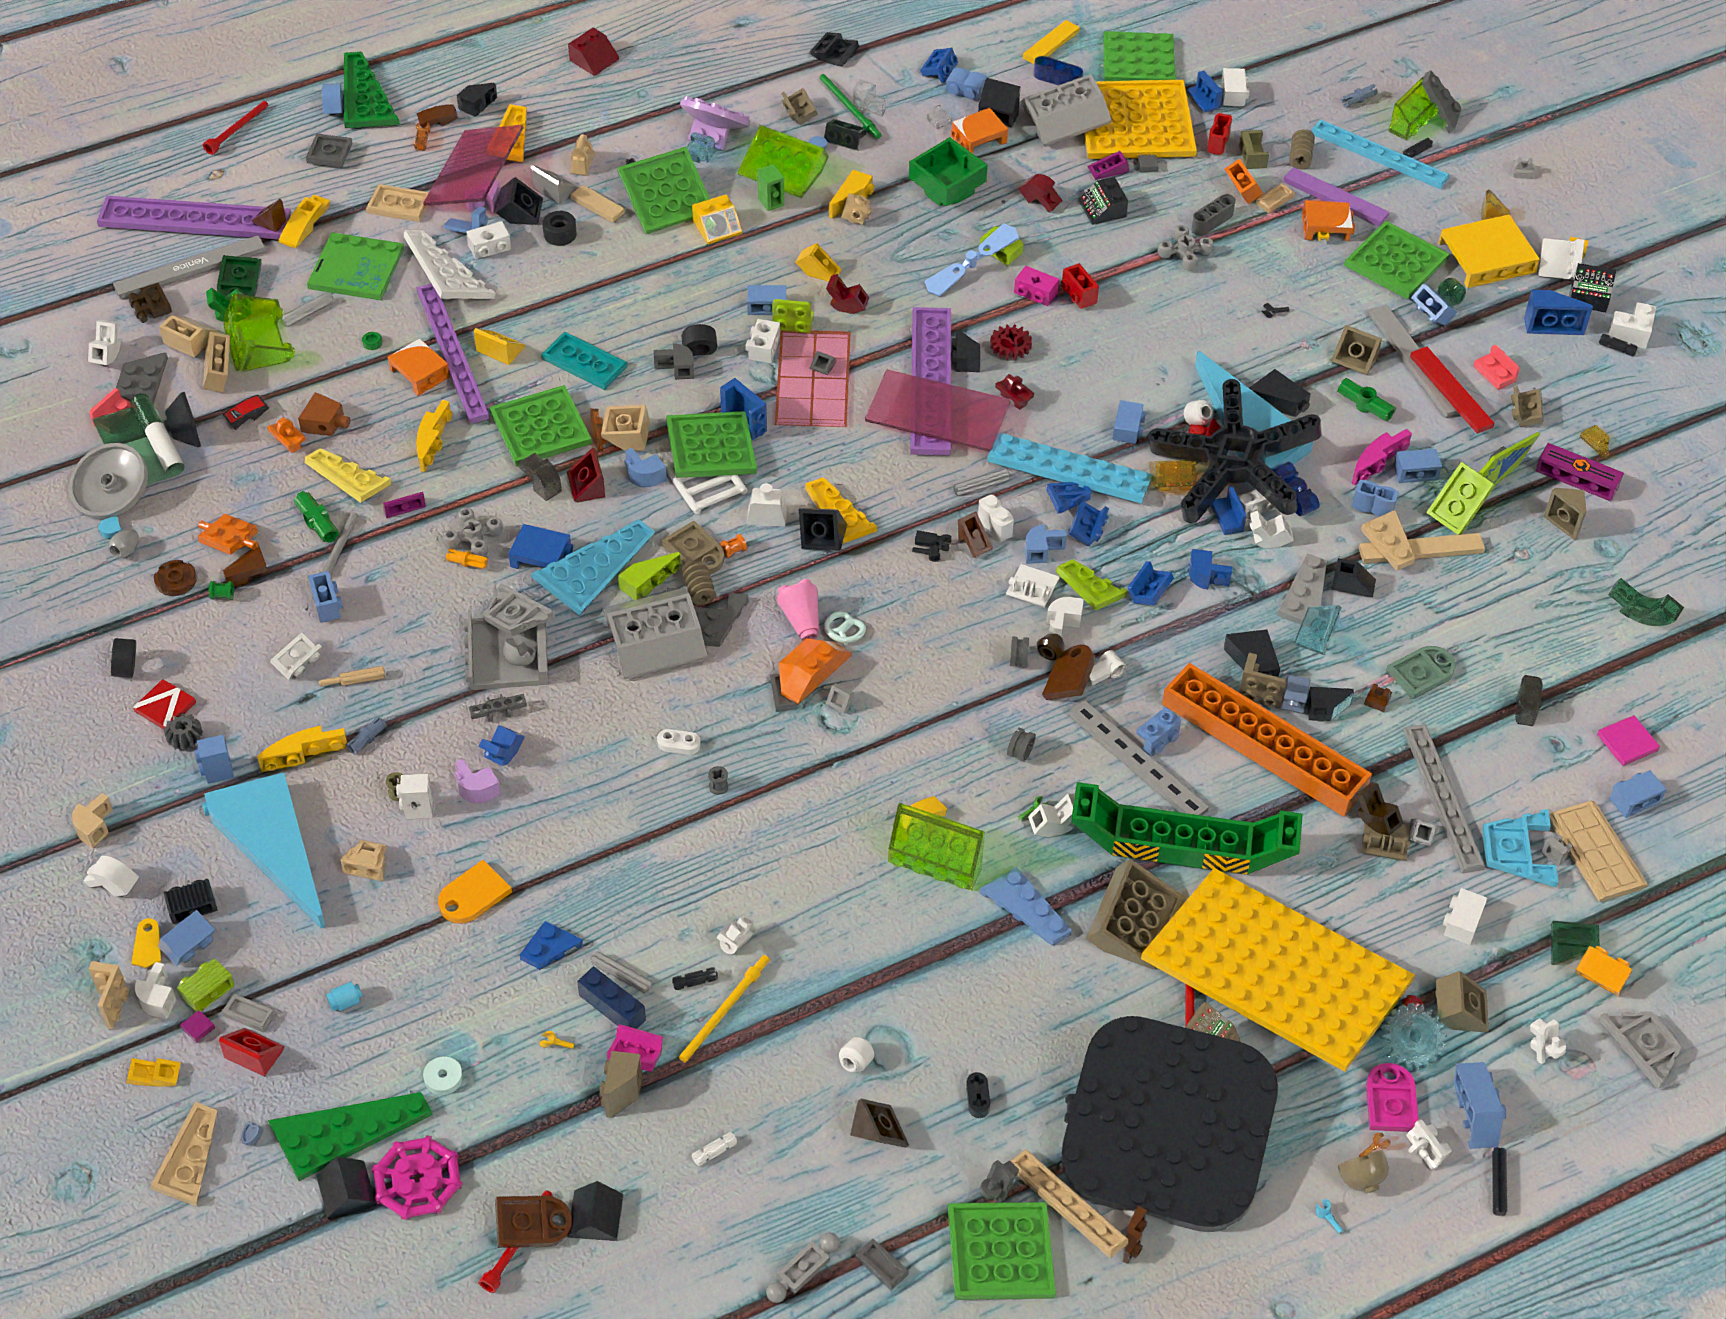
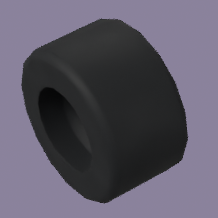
M554 211L544 217L542 221L543 235L548 243L564 246L575 240L577 236L576 219L572 214L566 211Z
M692 325L684 329L681 334L682 345L688 347L693 356L711 355L717 350L716 331L709 325Z
M114 639L111 655V676L133 677L136 659V640Z

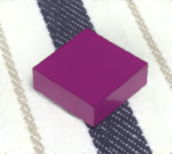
M200 1010L180 1024L181 1029L196 1043L215 1029L214 1024Z

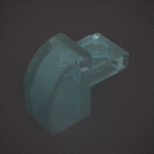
M693 132L690 135V143L687 149L692 160L697 163L701 161L708 163L715 153V140L713 137L698 132Z

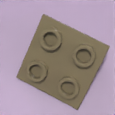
M1404 822L1390 836L1377 833L1364 823L1361 853L1406 861L1407 850H1409L1410 841H1408L1410 823Z

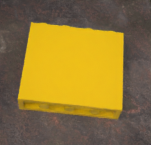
M1510 214L1441 230L1439 245H1448L1467 274L1464 282L1467 288L1536 273L1540 259Z

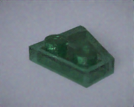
M1552 921L1551 965H1557L1585 955L1589 946L1593 948L1596 946L1600 947L1599 925Z

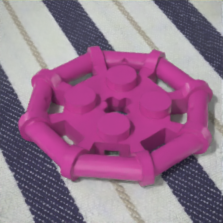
M426 1135L425 1138L404 1142L395 1141L392 1143L391 1149L372 1168L376 1189L375 1201L377 1204H383L400 1215L403 1220H408L409 1217L441 1213V1209L454 1193L461 1189L463 1184L459 1175L458 1153L446 1148L429 1135ZM422 1148V1153L406 1156L405 1151ZM430 1150L436 1152L443 1158L439 1161L435 1160L434 1157L430 1155ZM398 1155L399 1160L396 1162L394 1169L387 1168ZM449 1168L450 1178L442 1177V1169ZM416 1174L423 1175L424 1177L420 1178L418 1183L411 1179ZM384 1178H392V1188L386 1190ZM442 1187L446 1188L436 1200L434 1196L438 1188L439 1190ZM401 1196L406 1202L402 1205L393 1198ZM426 1201L429 1202V1204L413 1207V1204L415 1203H421Z

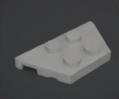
M502 583L498 587L499 594L497 597L492 598L490 606L483 615L486 622L511 636L555 618L553 610Z
M1652 1011L1640 1013L1623 1012L1621 1016H1609L1608 1013H1603L1599 1021L1657 1089L1661 1088L1682 1046Z

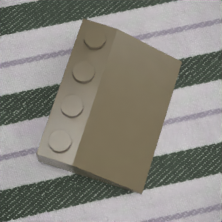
M1129 859L1116 867L1086 940L1106 953L1150 969H1155L1156 967L1141 959L1142 952L1179 910L1184 896Z

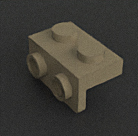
M801 88L789 97L784 91L781 93L784 98L782 103L787 110L790 109L788 114L792 121L797 120L799 125H802L818 115L804 88Z
M1518 386L1513 387L1514 394L1511 395V400L1515 408L1512 409V415L1514 420H1518L1520 427L1544 422L1541 390L1535 389L1520 393Z

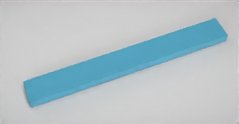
M1320 119L1312 128L1311 132L1319 138L1438 189H1441L1449 180L1450 174L1324 120Z

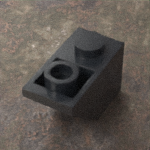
M493 82L468 85L456 95L458 109L474 117L484 111L486 107L498 98L496 84Z
M956 330V338H952V350H956V352L952 353V364H956V372H980V344L962 331Z
M1338 558L1331 590L1373 598L1376 579L1359 562Z

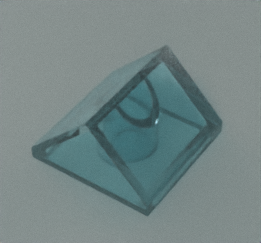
M1339 605L1308 607L1294 644L1325 656L1338 624L1342 607Z

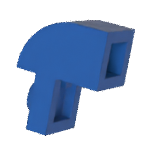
M1192 549L1189 577L1196 586L1208 590L1209 584L1230 585L1232 566L1212 564L1213 551Z
M498 725L492 740L482 739L478 747L485 750V758L505 766L517 754L525 736L507 727Z

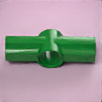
M1348 378L1343 379L1337 389L1338 393L1356 403V407L1360 412H1371L1386 422L1392 418L1396 411V407L1377 396L1374 388L1361 387Z
M302 491L298 493L294 503L303 514L309 529H314L323 542L331 543L335 541L339 532L330 520L325 507L322 504L319 505L309 492Z

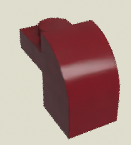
M1044 174L1033 175L1018 188L1028 203L1038 199L1048 213L1053 211L1063 201L1053 188L1056 183Z
M838 274L830 277L826 287L829 295L832 296L830 305L837 311L849 314L865 311L870 297L860 284L847 288Z

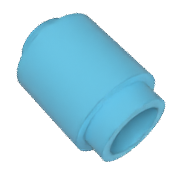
M352 981L331 989V992L326 994L333 1012L336 1010L340 1012L359 1004V998L363 997L359 985H354Z

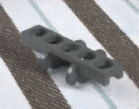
M500 694L499 698L490 700L487 697L485 703L469 706V712L472 720L489 716L491 722L493 721V712L506 710L508 717H511L510 710L527 707L524 694L507 698ZM496 703H500L502 705L499 708L494 707Z

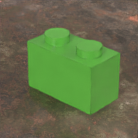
M774 164L757 170L758 199L767 211L784 206V177Z

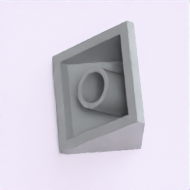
M533 165L531 167L533 189L559 205L571 197V194L578 189L577 186L552 171Z

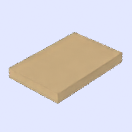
M378 184L366 207V211L369 214L420 222L432 199V195L429 192Z

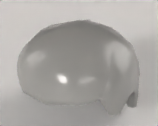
M514 638L505 639L503 656L507 662L516 666H523L534 661L536 650L533 647L526 645L524 641L517 645L514 642Z

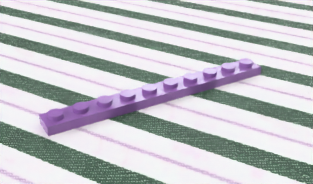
M432 284L416 287L417 294L442 356L448 363L450 376L469 423L473 424L488 420V411L442 299Z

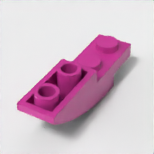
M1405 429L1391 437L1386 432L1375 439L1361 454L1354 470L1352 484L1356 485L1359 483V480H1367L1370 476L1382 472L1386 467V460L1391 459L1397 452L1405 451L1410 446L1412 433Z

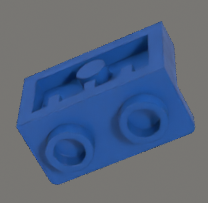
M953 48L935 49L920 69L922 76L938 75L940 82H945L958 64Z

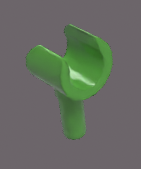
M1037 796L1033 806L1019 815V819L1022 821L1040 805L1043 797Z

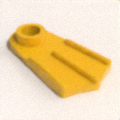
M146 918L138 924L131 961L132 965L148 969L155 962L162 963L161 949L158 947L160 941L159 925L155 919ZM152 927V930L145 931L146 928Z

